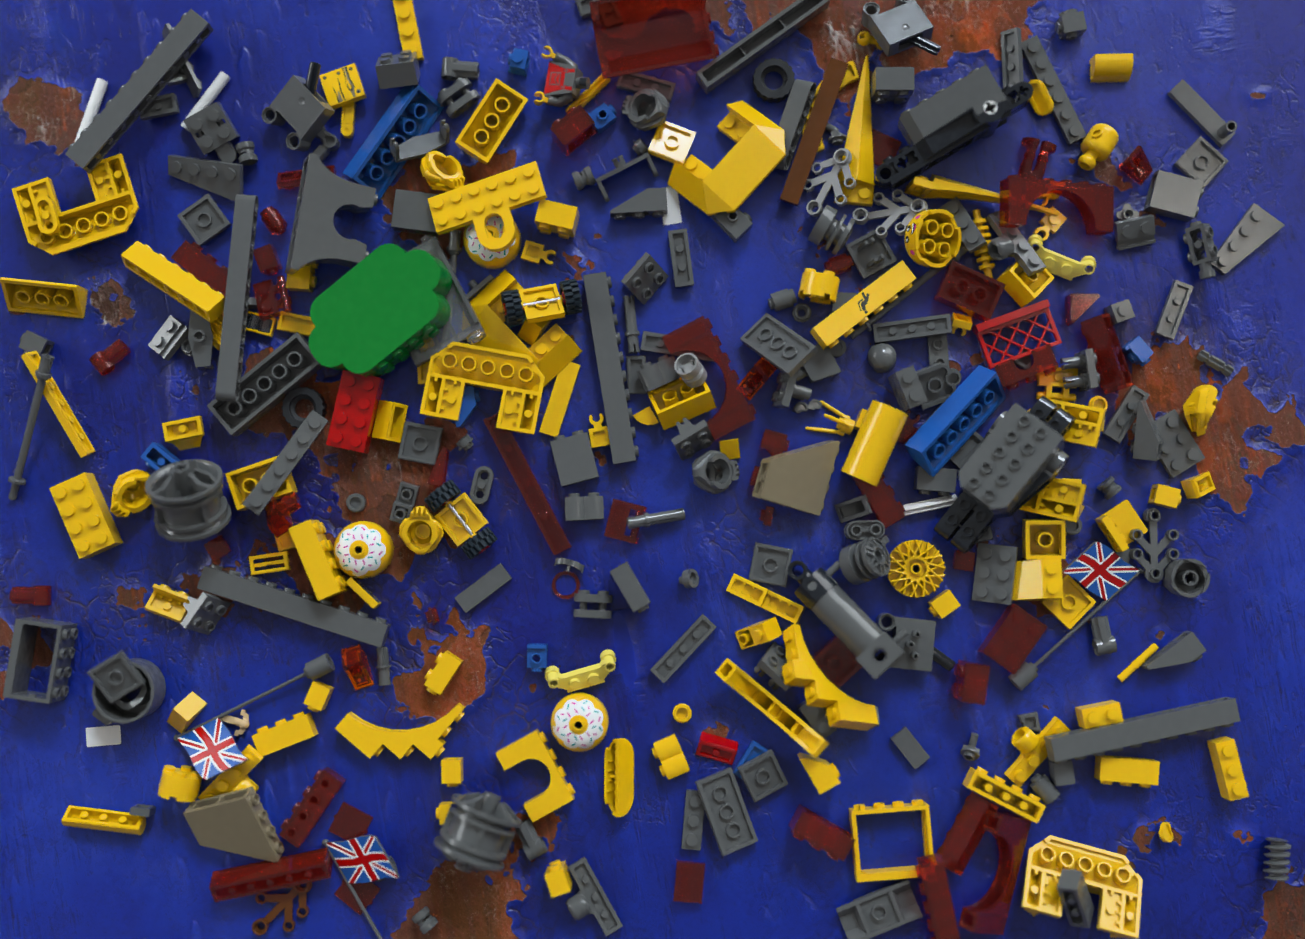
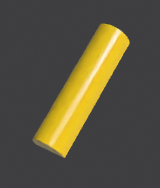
M69 805L61 822L63 826L142 835L146 826V817L129 815V812Z

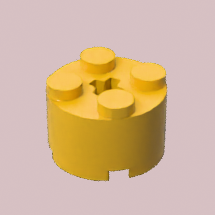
M805 268V272L802 273L798 297L805 299L806 296L810 298V302L819 304H830L831 301L835 304L840 279L835 276L833 271L824 270L823 273L816 272L815 269Z
M164 765L157 794L168 800L171 796L176 798L178 802H194L199 794L202 777L197 771H192V766L181 765V768H176L172 765Z

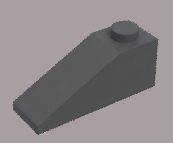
M1185 630L1147 659L1141 667L1150 670L1192 661L1196 662L1203 657L1202 654L1207 650L1192 631Z

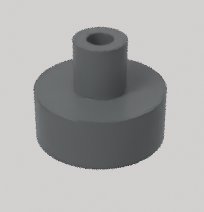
M695 569L684 570L682 576L679 577V583L683 584L687 589L696 588L699 584L697 571Z

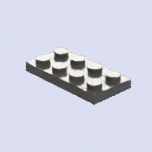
M768 313L762 316L740 338L743 344L790 378L818 352L816 346Z
M731 767L695 781L722 856L758 841Z

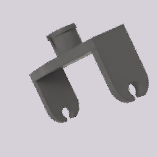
M440 120V131L415 136L399 145L397 141L395 142L394 137L390 138V153L396 163L415 158L421 159L428 152L436 151L449 144L450 129L448 123H445L446 120Z
M648 152L628 162H625L623 155L611 160L615 169L595 179L605 202L610 200L601 181L643 159L646 160L653 176H659Z
M190 310L188 340L195 367L199 370L214 369L212 364L213 333L210 322Z

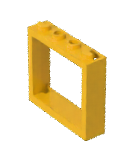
M922 799L911 800L912 803L893 801L891 805H885L883 802L873 803V806L865 807V804L853 805L854 808H849L854 876L857 882L935 876L929 805L926 802H923ZM920 810L925 865L861 870L856 815Z

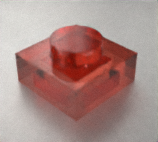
M765 506V510L761 509L759 520L762 521V525L771 526L774 507Z

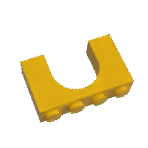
M539 729L530 732L495 753L504 771L526 759L539 760L548 768L550 772V785L548 788L527 800L523 805L532 823L574 800V794L576 793L573 785L567 783L564 778L566 773L563 767L557 765L555 761L557 756L554 750L548 748L546 735L543 731L540 732Z

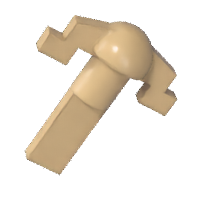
M244 709L240 713L243 719L231 715L220 718L221 721L240 727L239 730H235L234 736L243 735L249 727V714Z

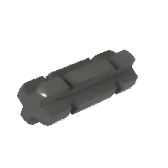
M1201 350L1198 353L1197 359L1201 362L1204 361L1205 364L1213 369L1220 370L1225 376L1232 374L1233 366L1226 365L1223 360L1214 355H1209L1210 353L1206 350Z

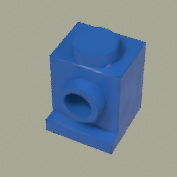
M518 48L513 49V53L509 54L508 73L527 76L531 59L529 51Z
M604 102L591 113L586 114L588 122L599 135L616 122L615 115L617 112L611 104L607 106ZM603 112L606 113V116L604 118H601L599 116Z
M1140 336L1132 338L1119 349L1120 353L1125 352L1127 354L1126 357L1131 363L1140 364L1141 367L1151 360L1149 357L1154 353Z
M528 643L527 668H531L533 672H542L543 668H547L548 644ZM536 654L540 656V661L538 662L533 659V656Z

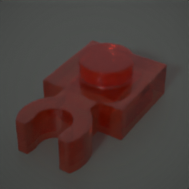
M910 410L906 412L908 418L897 440L902 444H906L918 429L913 427V425L919 421L920 415L917 414L915 419L912 420L909 417Z

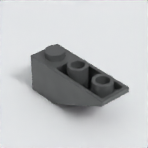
M666 187L645 189L610 210L611 218L624 220L626 217L633 216L634 219H642L647 215H652L654 218L664 217V214H667Z
M1141 399L1134 407V415H1137L1136 423H1133L1132 433L1135 434V439L1131 443L1130 450L1133 453L1134 459L1157 461L1161 458L1163 439L1146 400Z

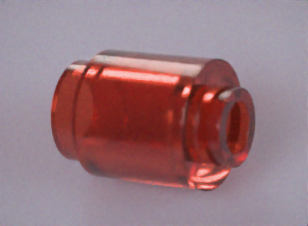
M273 206L265 208L260 213L262 222L272 235L276 234L279 236L287 230V222Z
M846 253L829 258L824 262L825 270L835 272V276L851 271V267L854 266L851 256H847Z

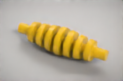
M980 209L973 210V222L985 240L991 238V233H984L989 230V227L987 225L983 226L987 221L981 217ZM986 240L987 244L979 248L980 250L975 251L974 255L981 256L976 261L983 264L979 266V270H983L985 280L993 278L992 268L995 267V263H990V261L994 260L990 257L987 248L991 240Z

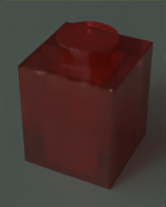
M271 244L254 250L260 272L264 275H275L278 273V270L283 269L276 249Z

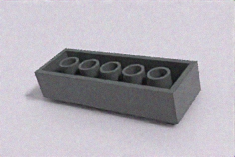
M296 332L241 377L238 402L217 401L215 398L207 407L230 435L238 437L285 399L287 393H290L292 389H297V387L301 386L324 366L312 355L308 341L304 336Z

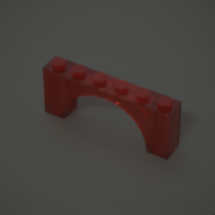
M1009 175L1006 179L1000 181L999 227L1017 229L1026 225L1027 215L1033 202L1042 194H1056L1068 199L1077 207L1083 217L1086 234L1104 236L1113 232V186H1106V183L1091 185L1087 181L1072 183L1071 180H1061L1059 182L1054 181L1053 178L1037 180V177L1034 176L1019 178V175Z
M701 316L661 338L670 354L683 350L701 352L713 359L721 369L725 380L724 401L718 412L706 421L713 439L716 440L755 420L754 415L757 413L752 403L748 404L745 398L748 395L743 386L739 387L737 383L739 377L734 369H730L728 355L720 350L719 346L722 344L717 335L713 336L710 330L713 326L709 318L705 319L704 316Z
M987 810L983 830L990 832L996 839L999 849L998 869L988 892L978 902L970 906H963L958 926L973 933L1003 935L1031 820L1017 814Z

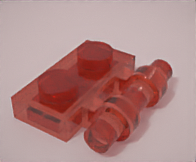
M283 275L277 277L278 283L276 285L273 284L271 279L252 284L259 317L262 321L281 316L280 308H284V312L292 311V300L288 295ZM277 293H280L281 295L280 300H277Z

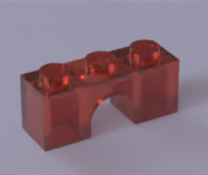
M1050 344L1031 351L1034 363L1027 370L1017 368L1013 359L994 366L1003 390L1008 389V391L1017 389L1019 384L1023 382L1029 384L1038 380V376L1054 374L1056 372L1055 369H1058L1059 365Z
M765 429L759 449L766 450L771 456L783 453V451L787 452L790 440H787L788 435ZM758 466L753 468L749 482L750 486H755L760 468Z

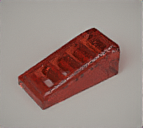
M442 447L428 479V485L441 486L446 482L450 452L448 448Z

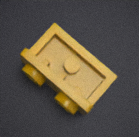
M154 584L152 586L153 593L144 607L145 610L181 623L188 613L183 603L189 604L190 601L187 599L189 595L183 591H173L165 584Z

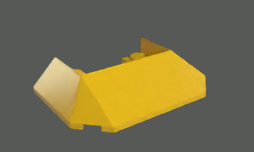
M743 100L726 104L729 113L717 125L718 130L736 142V144L712 170L691 154L683 166L675 161L667 183L672 189L708 216L716 215V213L735 212L786 156L784 129Z
M120 153L102 159L90 174L87 172L96 201L61 212L52 180L49 177L12 188L28 243L54 256L127 232L139 210V205L123 154ZM45 196L55 202L60 221V230L55 235H46L38 228L34 202L39 197ZM46 205L44 207V210H47L49 206ZM53 223L49 224V229H51L53 227Z
M505 269L470 301L484 331L468 339V341L476 346L530 355L545 377V387L560 371L580 355L582 350L557 323L529 349L504 323L506 320L502 307L501 292L524 289ZM464 311L462 331L471 327Z
M453 341L446 348L430 357L419 414L441 420L443 418L459 421L465 386H474L503 392L496 428L520 434L534 435L545 377L530 355Z
M1049 399L1058 406L1056 412L1062 408L1076 418L1071 428L1063 436L1064 442L1097 448L1100 432H1104L1105 409ZM1054 478L1051 483L1019 510L1077 523L1085 507L1082 503L1087 485Z
M1049 835L1028 849L1022 908L1033 916L1041 913L1060 918L1063 904L1057 886L1062 869H1075L1082 871L1088 891L1100 895L1097 929L1110 932V937L1137 939L1139 936L1143 880L1138 873L1134 872L1125 855Z

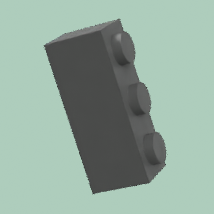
M1062 869L1057 890L1070 926L1090 928L1094 906L1083 873L1075 869Z

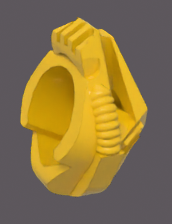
M431 151L422 158L420 170L433 190L450 191L464 186L465 177L463 176L460 162L451 155L446 156L439 151Z
M1212 385L1196 387L1183 404L1184 415L1191 432L1195 431L1198 437L1206 433L1207 423L1218 402V399H1216L1218 390Z
M134 469L118 476L113 485L110 509L116 517H127L130 513H139L151 504V500L145 490V483L150 476L148 472Z
M415 506L409 518H405L399 527V536L405 545L417 555H425L432 552L438 546L444 534L441 524L425 506Z

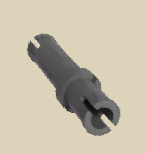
M623 296L626 323L625 337H627L628 354H633L632 352L634 354L640 353L638 340L640 332L637 330L635 296Z
M683 508L651 514L647 512L640 516L627 517V526L630 530L638 527L649 528L651 525L685 520V511Z

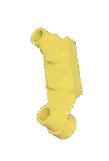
M1031 235L1027 240L1046 265V269L1052 274L1071 281L1074 277L1085 274L1091 275L1095 271L1096 260L1092 256H1084L1079 262L1044 248L1043 239L1040 235Z
M610 649L604 650L600 654V663L563 674L560 673L557 666H549L544 671L548 686L550 688L558 687L565 689L570 693L604 683L606 676L616 668L615 653Z

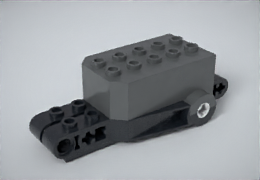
M985 64L980 68L972 70L964 78L957 79L947 88L940 89L932 97L920 101L912 109L905 110L900 114L898 128L908 145L900 149L899 154L895 157L890 155L882 160L883 164L876 170V186L880 189L889 188L892 191L980 138L990 137L997 128L1007 123L1008 117L1027 106L1033 95L1031 84L1028 82H1020L1014 86L1009 84L1001 90L988 66ZM886 174L889 178L882 179L880 176Z
M1042 396L1029 412L1017 403H1014L1009 411H1004L995 420L980 446L959 470L960 486L963 492L936 524L934 531L945 540H951L950 544L963 554H966L975 546L997 518L1013 515L1051 483L1062 471L1070 459V456L1064 452L1065 443L1063 436L1071 428L1076 418L1062 408L1056 412L1058 406L1045 396Z

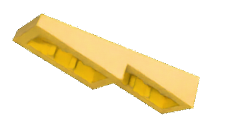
M735 573L726 591L795 624L799 623L806 608Z

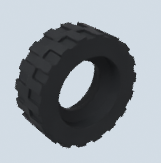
M779 58L766 59L764 62H761L758 68L756 67L752 81L753 90L758 98H761L764 102L779 103L784 101L787 96L789 97L795 81L792 67L786 61L784 62ZM770 72H777L783 78L782 86L776 90L769 89L764 83L765 76Z
M297 387V389H292L290 393L286 394L281 410H283V417L291 426L299 428L306 419L299 417L295 411L297 402L302 399L310 400L314 406V411L322 417H325V414H327V404L324 397L314 389Z

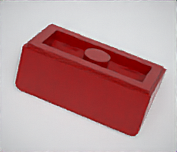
M701 732L695 754L733 765L738 750V742Z

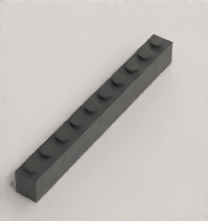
M192 9L184 13L180 22L169 30L168 36L156 45L155 51L144 59L142 66L131 74L129 81L119 88L116 96L106 103L103 111L93 118L90 126L85 128L77 141L68 147L65 155L90 174L212 33L214 29Z
M606 272L583 275L613 465L636 462L639 452L638 445L634 446L633 438H636L635 427L630 426V419H633L632 408L627 407L630 395L629 389L624 388V382L627 381L626 370L621 369V363H624L623 352L618 351V344H621L620 333L615 332L618 320L617 314L612 313V307H615L614 296L609 294V288H612L611 277H607Z
M212 563L211 566H204L197 589L380 648L385 645L391 624L386 623L387 619L381 617L373 619L368 617V613L362 611L354 613L350 611V607L344 605L336 607L328 600L317 601L313 599V595L306 593L299 595L295 593L296 590L284 587L283 590L277 588L278 584L266 581L265 584L259 582V578L250 575L246 578L240 576L241 572L230 569L228 572L222 570L223 566Z
M1222 697L1123 719L1124 722L1044 737L1048 760L1056 762V764L1068 763V759L1083 760L1087 758L1086 755L1101 756L1105 754V751L1109 750L1119 752L1123 751V747L1127 746L1137 748L1141 747L1142 743L1145 742L1154 744L1161 742L1160 739L1167 738V740L1177 739L1181 734L1186 736L1195 735L1199 730L1205 732L1216 730L1215 727L1217 726L1231 727L1234 726L1233 723L1240 722L1236 698Z

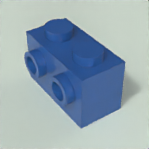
M152 442L140 456L152 470H158L168 464L181 461L161 443Z

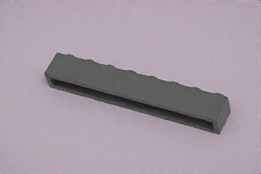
M830 0L795 1L698 70L695 80L704 92L708 94L829 7Z

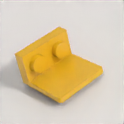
M1128 500L1122 501L1095 519V522L1115 552H1124L1129 548L1128 544L1134 541L1129 537L1132 529H1140L1143 534L1148 532V529ZM1137 532L1134 533L1135 538L1138 537Z

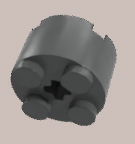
M1180 558L1172 560L1166 566L1163 575V585L1173 595L1193 598L1207 590L1210 584V575L1205 568L1206 566L1201 561Z

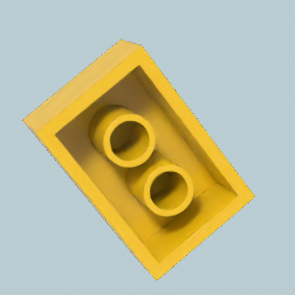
M277 456L225 473L237 510H248L247 507L242 505ZM290 473L270 502L298 492L292 473Z

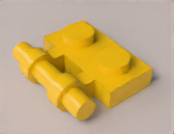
M1039 366L1037 386H1045L1044 392L1036 393V399L1045 396L1048 399L1064 402L1076 401V394H1070V388H1064V384L1071 382L1063 383V377L1078 376V368L1062 370L1061 367ZM1052 387H1061L1062 392L1053 393Z

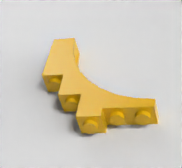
M792 624L784 630L783 640L787 663L782 666L784 685L804 687L807 706L826 708L829 727L868 731L878 725L874 705L862 703L849 697L833 685L817 667L806 647L800 625Z
M726 658L715 672L725 683L776 723L816 759L829 744L804 720L730 659Z
M458 703L447 715L439 720L413 729H389L376 726L363 720L351 711L347 713L335 729L369 759L374 755L378 757L385 749L383 745L399 759L404 756L408 757L415 749L413 745L428 758L432 759L434 756L438 758L445 750L443 745L446 743L441 736L444 738L452 730L450 725L454 721L458 723L464 716L462 711L466 707Z

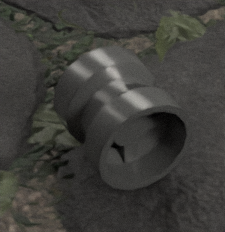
M243 141L235 145L236 152L239 154V164L249 166L258 162V157L254 153V142Z
M589 166L584 167L581 172L575 171L571 173L578 191L584 189L585 185L592 186L596 184Z
M427 906L411 918L415 924L420 926L422 934L427 933L439 922L436 917L430 914Z

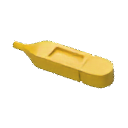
M355 102L342 106L341 133L347 139L354 135Z

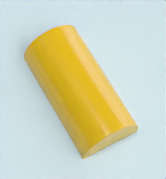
M496 78L456 139L455 144L477 161L488 164L528 102V99Z
M872 400L841 471L877 487L908 415L889 405Z

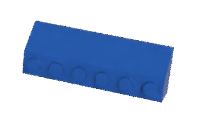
M419 84L403 86L343 171V174L356 184L376 188L375 194L378 195L380 200L406 163V161L396 163L390 153L389 139L394 137L395 142L397 141L399 145L415 136L426 134L444 107Z
M979 365L905 444L910 457L930 476L934 477L1007 398L997 372Z

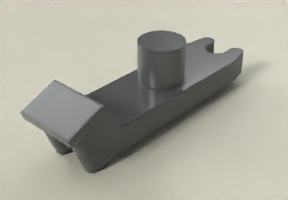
M491 274L479 284L474 279L468 283V286L472 289L466 294L469 301L494 280ZM455 297L453 301L454 304L460 305L458 299Z

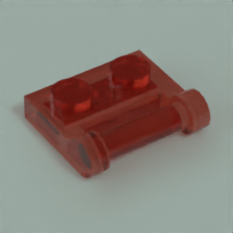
M613 499L604 536L638 544L639 539L637 537L640 527L631 529L630 536L624 535L627 517H629L631 509L636 510L635 516H640L646 513L647 507Z

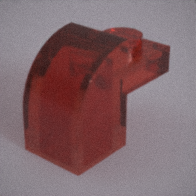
M295 492L284 496L279 502L273 497L265 507L268 527L277 538L288 532V528L293 527L289 515L302 507L300 499Z

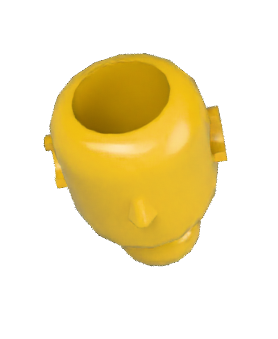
M1103 123L1095 124L1090 129L1080 145L1083 155L1079 157L1078 165L1082 169L1090 171L1096 166V161H1104L1110 156L1119 141V135L1116 130Z

